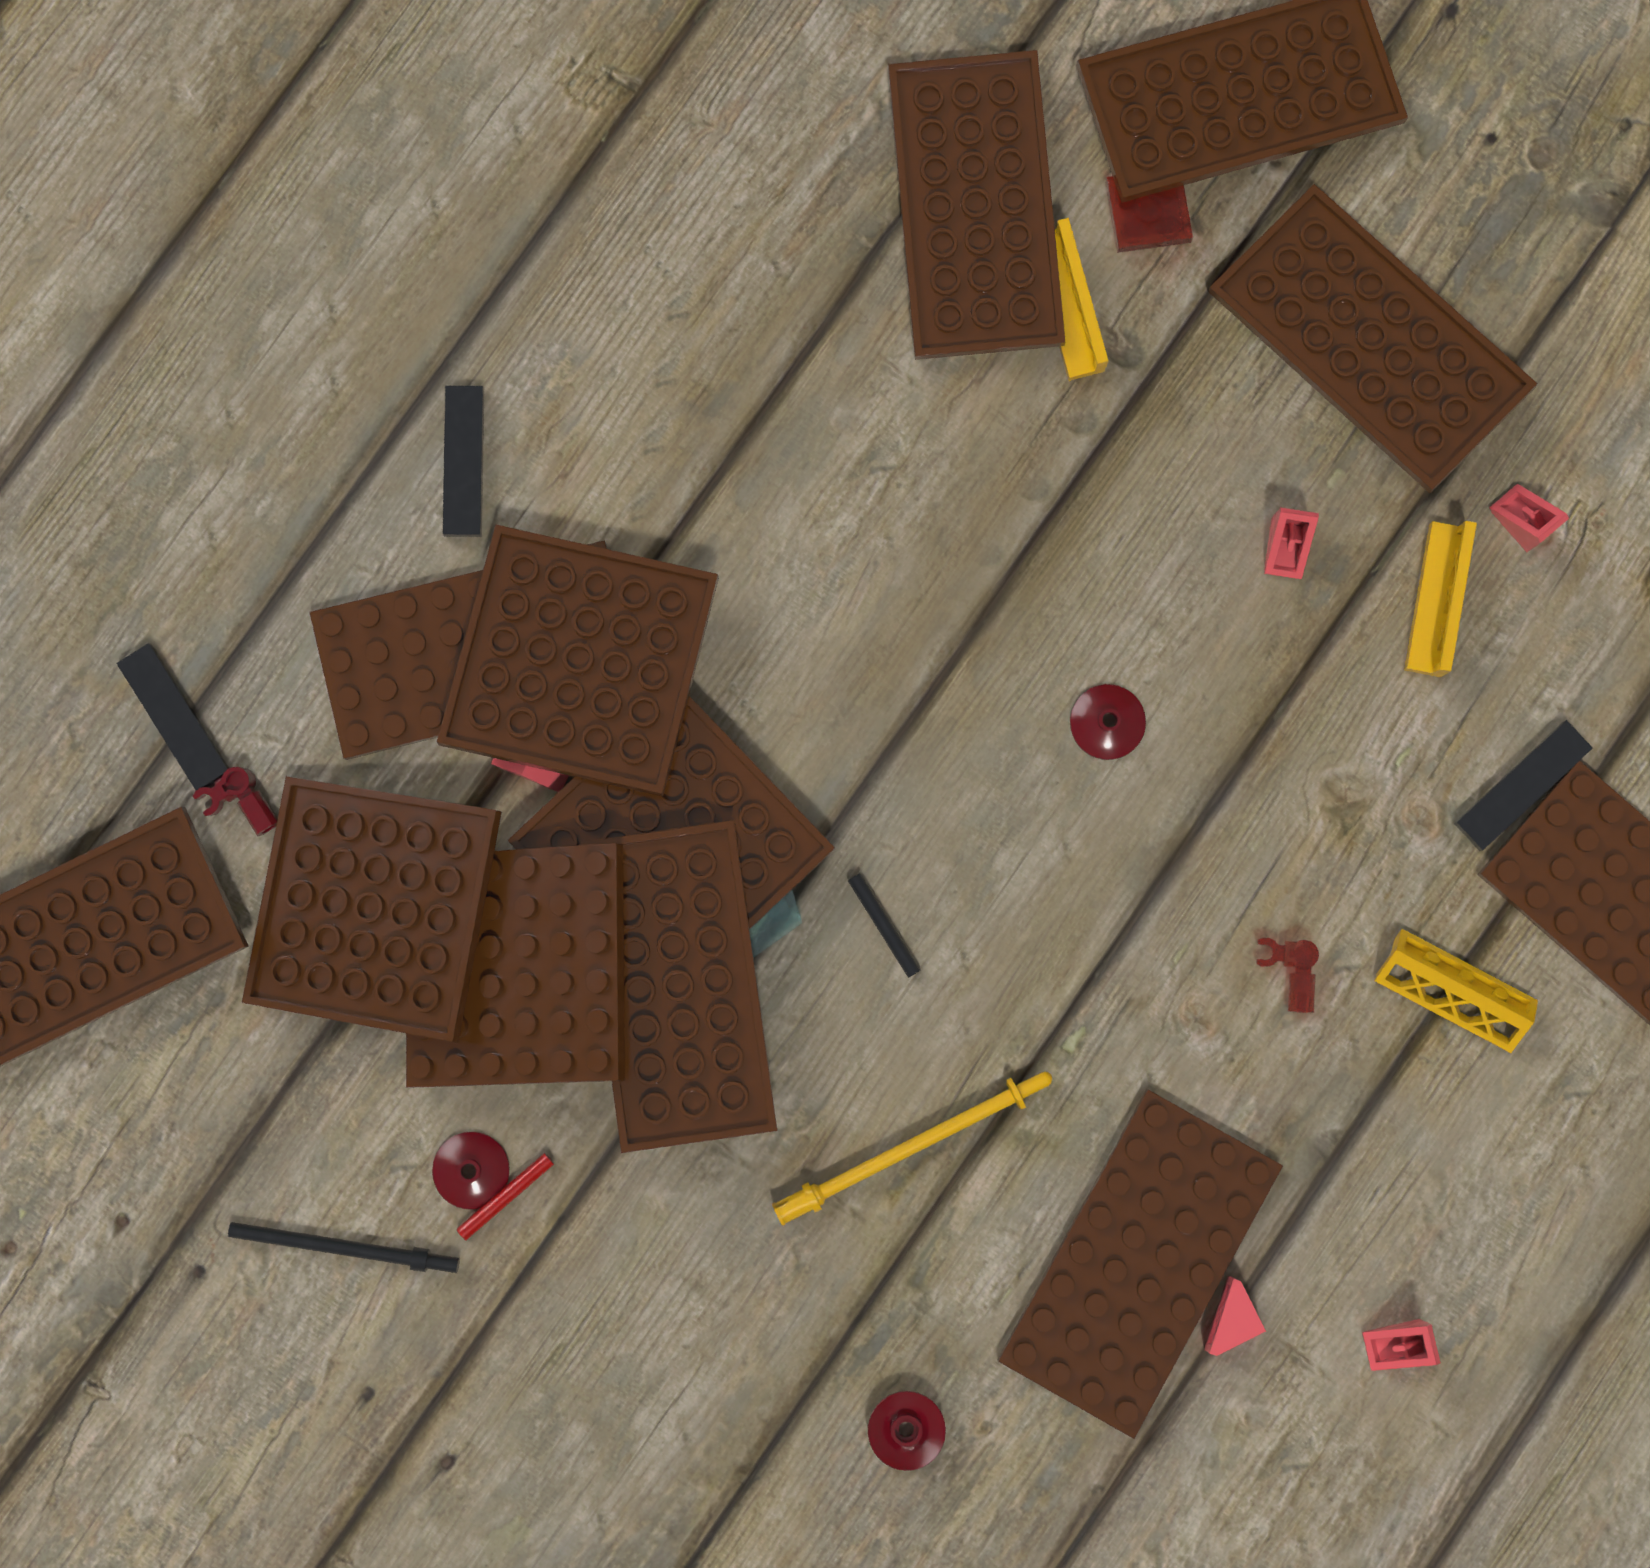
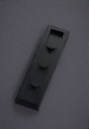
M445 386L444 537H482L483 386Z
M148 643L117 662L116 664L194 789L198 790L199 788L207 787L221 778L229 767L154 647Z
M1567 720L1562 722L1454 824L1479 851H1483L1593 747Z

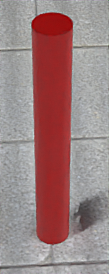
M543 1153L456 1229L460 1236L467 1241L554 1165L552 1159L546 1153Z

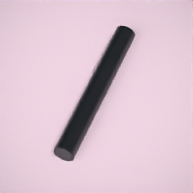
M861 873L849 879L848 883L906 976L909 978L921 971Z

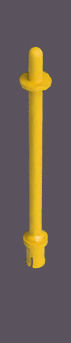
M1041 1072L1015 1085L1012 1078L1006 1080L1008 1089L820 1185L814 1183L810 1185L809 1182L801 1185L803 1189L778 1202L772 1203L780 1223L784 1226L786 1223L812 1210L815 1213L822 1210L821 1206L824 1204L825 1199L1014 1103L1021 1110L1026 1108L1023 1099L1048 1087L1052 1083V1075L1049 1072Z

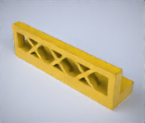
M1069 218L1057 221L1055 229L1066 342L1065 346L1059 348L1068 381L1105 372L1108 357Z
M1435 521L1429 524L1404 671L1443 677L1452 670L1477 526L1476 522L1464 521L1459 526Z
M1401 929L1395 937L1391 954L1375 977V982L1509 1053H1512L1535 1021L1538 1005L1537 999L1404 929ZM1397 964L1409 970L1413 979L1401 981L1389 975V973ZM1437 985L1445 990L1447 997L1435 999L1426 994L1424 987ZM1471 1003L1480 1009L1481 1015L1469 1017L1460 1012L1458 1005ZM1507 1022L1516 1027V1030L1508 1038L1495 1031L1492 1023Z

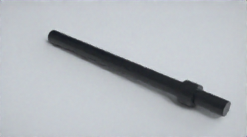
M231 1222L228 1229V1237L407 1265L413 1271L426 1272L427 1269L457 1273L460 1258L432 1254L430 1249L414 1247L413 1250H406Z

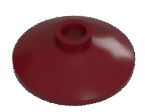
M1112 684L1098 685L1084 692L1075 702L1070 715V729L1075 742L1085 753L1102 760H1114L1128 755L1139 745L1146 729V716L1142 704L1129 690ZM1105 714L1115 716L1116 725L1114 727H1107L1103 724L1102 719Z
M464 1132L449 1138L437 1151L432 1167L433 1181L439 1194L448 1203L462 1209L481 1208L507 1185L510 1174L508 1157L503 1147L494 1138L480 1132ZM466 1164H472L476 1168V1175L471 1179L463 1175L462 1169Z
M900 1391L888 1395L876 1405L869 1418L868 1438L875 1455L891 1468L903 1471L920 1469L931 1463L938 1456L944 1445L946 1426L943 1415L930 1398L918 1392ZM903 1422H910L914 1426L913 1432L908 1436H904L899 1432V1426Z

